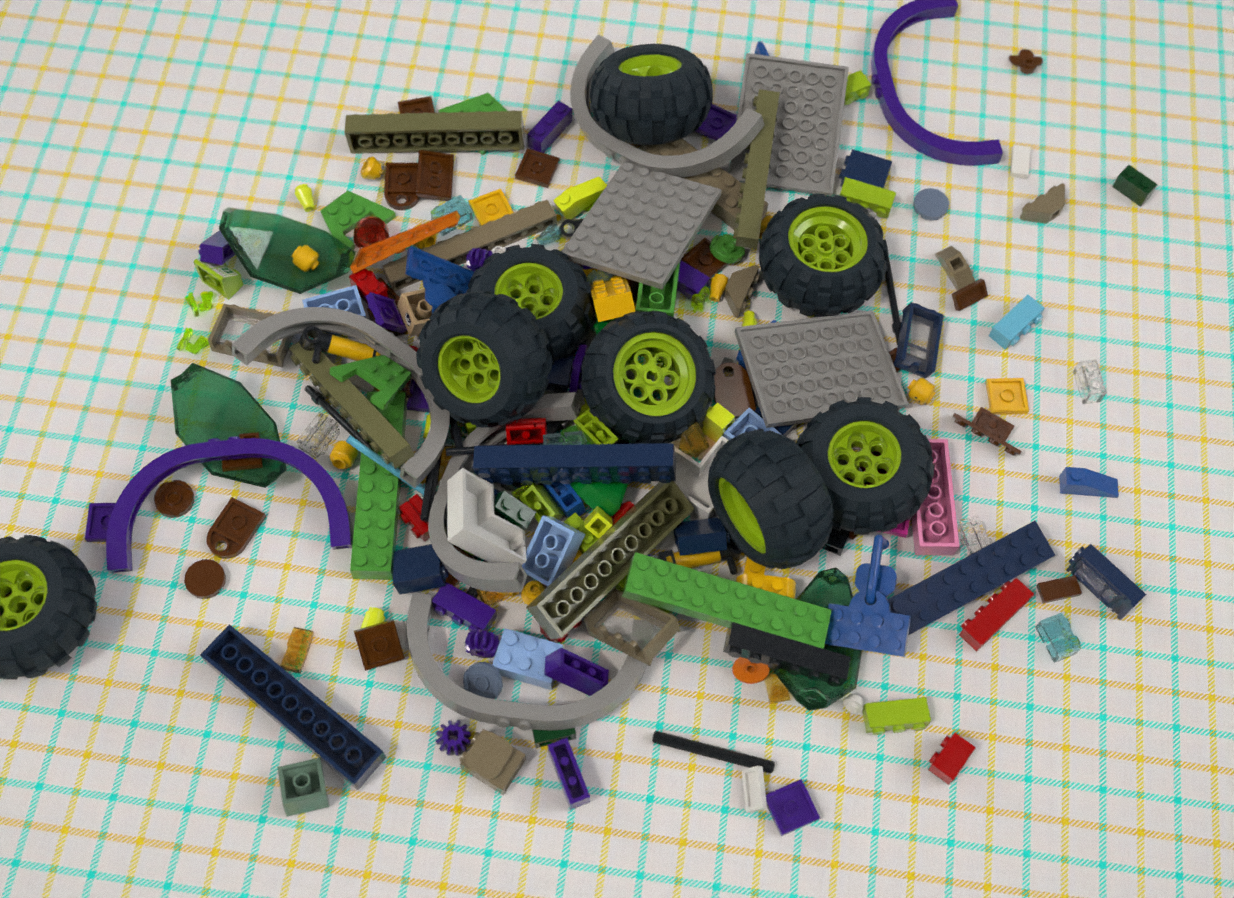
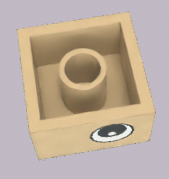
M425 289L402 293L397 305L410 336L420 335L422 328L432 315V306L425 300Z

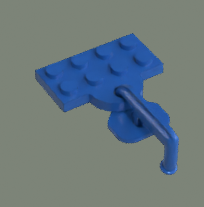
M413 246L409 247L405 274L423 281L425 300L432 306V313L438 306L452 297L466 293L474 271Z
M880 534L874 537L870 564L864 563L857 568L855 586L860 592L856 593L851 599L849 606L829 603L828 609L832 611L825 644L905 657L911 616L891 613L890 604L886 597L895 590L897 574L892 567L880 565L882 550L889 547V541Z

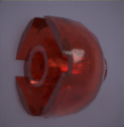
M376 216L361 218L355 224L353 230L354 243L359 249L390 237L387 224Z

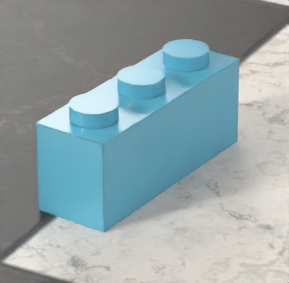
M1027 295L993 326L989 337L1005 350L1010 345L1014 346L1020 340L1022 334L1025 336L1030 331L1033 323L1038 324L1043 318L1041 314L1045 308L1031 296Z

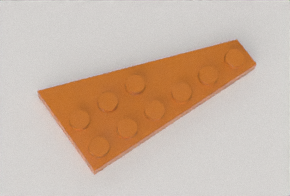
M458 211L359 249L350 266L353 274L395 253H402L406 250L405 248L446 228L455 227L460 219Z

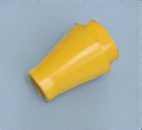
M715 274L711 278L709 295L711 301L719 302L728 283L727 276Z

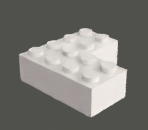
M723 436L718 439L700 463L674 446L676 454V481L674 482L695 508L692 513L701 519H709L716 512L708 490L709 467L716 453L729 441ZM651 481L650 484L655 486L659 481Z
M464 468L459 470L447 481L448 542L487 562H520L521 565L527 561L526 547L524 546L526 544L525 530L494 514L493 484Z

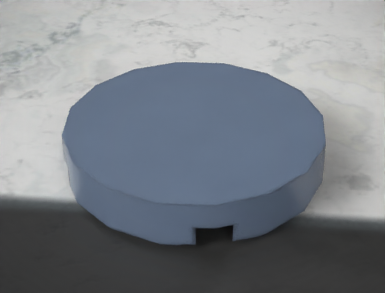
M927 188L917 193L913 207L915 212L919 213L923 219L933 221L941 219L947 213L949 201L947 196L940 190Z
M477 662L471 665L464 673L463 684L466 691L485 698H498L502 691L503 682L498 669L492 664Z

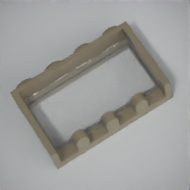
M223 304L208 338L211 350L233 356L232 343L252 326L274 314L259 312L252 308H241L234 304ZM294 335L273 343L253 361L283 367L285 356Z
M614 588L584 619L588 634L651 666L653 658L677 632H680L678 619L673 614H668L658 607L622 597L623 591Z

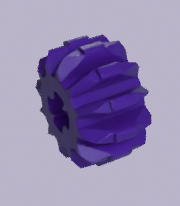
M472 248L467 254V268L475 272L476 269L483 267L485 259L494 253L486 250V248Z
M480 629L478 631L471 630L465 639V649L467 653L478 658H493L496 655L500 640L493 632Z
M449 720L448 727L445 724H441L443 731L436 732V735L440 737L436 739V744L441 745L440 751L446 750L448 756L451 755L452 751L455 752L456 756H459L458 750L461 749L464 752L467 750L465 745L471 744V740L468 739L471 736V732L466 731L468 728L466 724L461 726L460 720H457L455 725H453L452 720ZM450 736H457V740H450Z

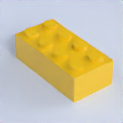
M614 276L609 281H604L603 279L593 281V284H591V294L598 322L623 317L625 314L635 312L632 293L626 278Z

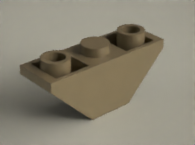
M1061 183L1057 187L1053 186L1046 194L1039 195L1034 202L1027 203L1022 208L1020 219L1047 224L1058 217L1065 205V184Z
M949 246L935 253V256L957 291L975 282L971 269L960 251L953 246Z
M758 265L733 272L726 285L724 297L736 318L739 317L741 312L744 313L747 307L746 299L751 298L754 291L752 286L759 281L761 274L758 273Z

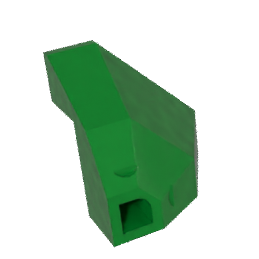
M572 482L570 484L577 495L593 510L598 506L610 517L620 508L628 484L611 482L610 484Z

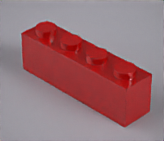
M1017 577L1012 582L1004 583L1000 588L1002 592L998 595L994 593L987 600L989 604L986 607L980 606L975 611L974 615L976 617L970 620L968 618L960 626L962 631L959 636L976 652L1034 595Z

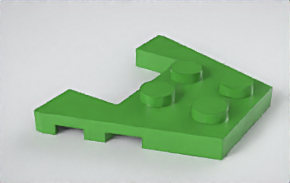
M485 93L438 111L439 113L508 110L492 95ZM484 150L478 151L482 156L486 153Z
M348 190L321 210V215L342 257L355 249V244L346 234L369 216L373 215L384 226L396 217L394 211Z
M385 355L330 368L329 372L331 376L340 382L358 375L379 389V392L371 396V403L382 410L387 408L388 403L394 400L395 394L401 391L411 379L410 371Z

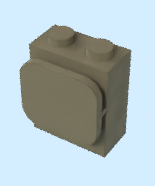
M482 729L480 733L477 732L474 735L469 751L465 750L459 759L461 762L460 767L468 774L504 795L526 761V754L511 746L508 741L495 733Z

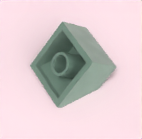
M320 758L277 767L282 804L286 817L329 807Z

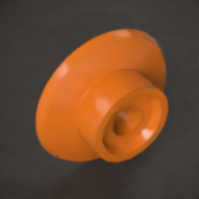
M739 657L734 662L732 671L739 681L755 684L763 681L768 676L769 666L763 663H752L746 658Z

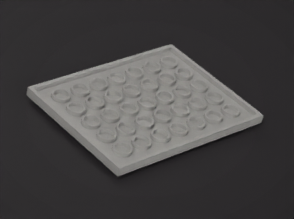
M746 53L737 121L747 108L756 110V107H753L754 96H758L759 89L780 92L766 187L832 196L849 67ZM746 148L731 160L729 170L730 175L745 183V179L742 178L743 168H747V164H744L745 154L749 153V149Z
M623 162L562 252L568 255L569 261L663 289L720 198L721 189L663 172L650 171L646 167L641 168L632 163Z
M873 310L735 328L734 332L766 428L810 422L820 411L821 413L828 411L831 404L841 400H845L847 403L856 402L858 397H871V402L881 404L888 401L897 405L899 409L908 406L907 398Z

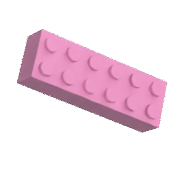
M928 439L932 449L934 474L927 498H925L916 514L911 517L915 555H954L959 548L948 439Z

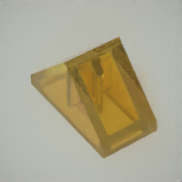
M697 422L682 433L678 448L683 453L695 458L710 447Z

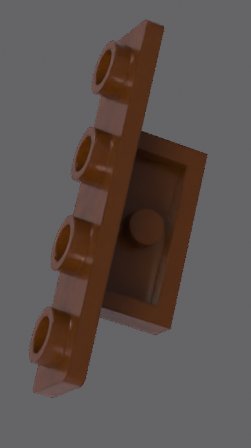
M983 407L979 409L972 422L956 413L953 414L954 422L958 425L971 427V432L980 437L982 434L989 438L988 442L997 447L1001 444L1006 447L1004 451L1013 456L1021 454V450L1005 442L1014 428L1013 424Z

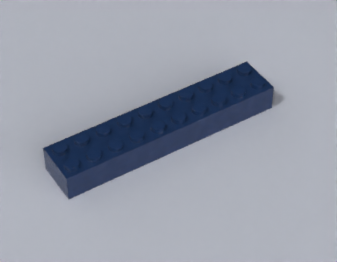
M674 443L474 446L473 470L478 477L491 484L502 483L504 485H512L513 483H522L524 485L542 483L549 485L552 482H560L562 484H571L572 482H580L582 484L620 482L629 484L638 481L644 484L651 483V481L670 483L671 481H676V454Z
M1033 521L889 598L888 602L891 613L911 616L908 634L910 635L1055 556V553L1037 522Z
M230 624L200 654L206 664L355 789L359 790L385 760L384 751Z

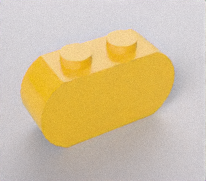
M742 574L736 578V582L793 599L796 596V582L790 578L758 574Z

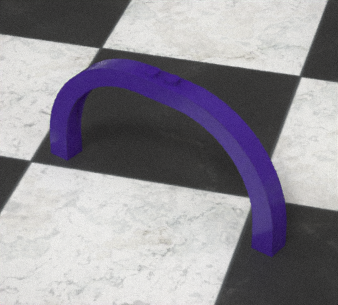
M914 0L901 6L881 26L871 57L872 85H875V97L879 100L886 121L905 143L918 152L938 161L964 166L999 164L1003 155L999 139L967 142L944 138L920 126L902 107L896 94L888 64L887 51L889 45L900 32L911 25L931 19L955 17L958 4L957 0Z
M237 436L228 437V440L222 441L218 438L208 439V442L186 445L159 456L143 467L130 480L119 496L108 524L106 536L107 571L111 573L133 571L132 532L136 516L144 500L166 477L182 468L198 463L241 458H268L283 462L297 469L313 482L322 496L328 514L330 544L333 550L352 548L353 539L350 515L343 495L332 477L315 459L305 452L288 444L269 439H240Z

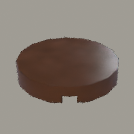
M180 480L163 483L154 494L156 509L163 516L169 518H178L185 515L194 504V493L191 487L186 482Z
M202 559L194 562L186 571L184 578L186 589L199 599H209L216 596L224 587L226 575L222 566L211 559Z

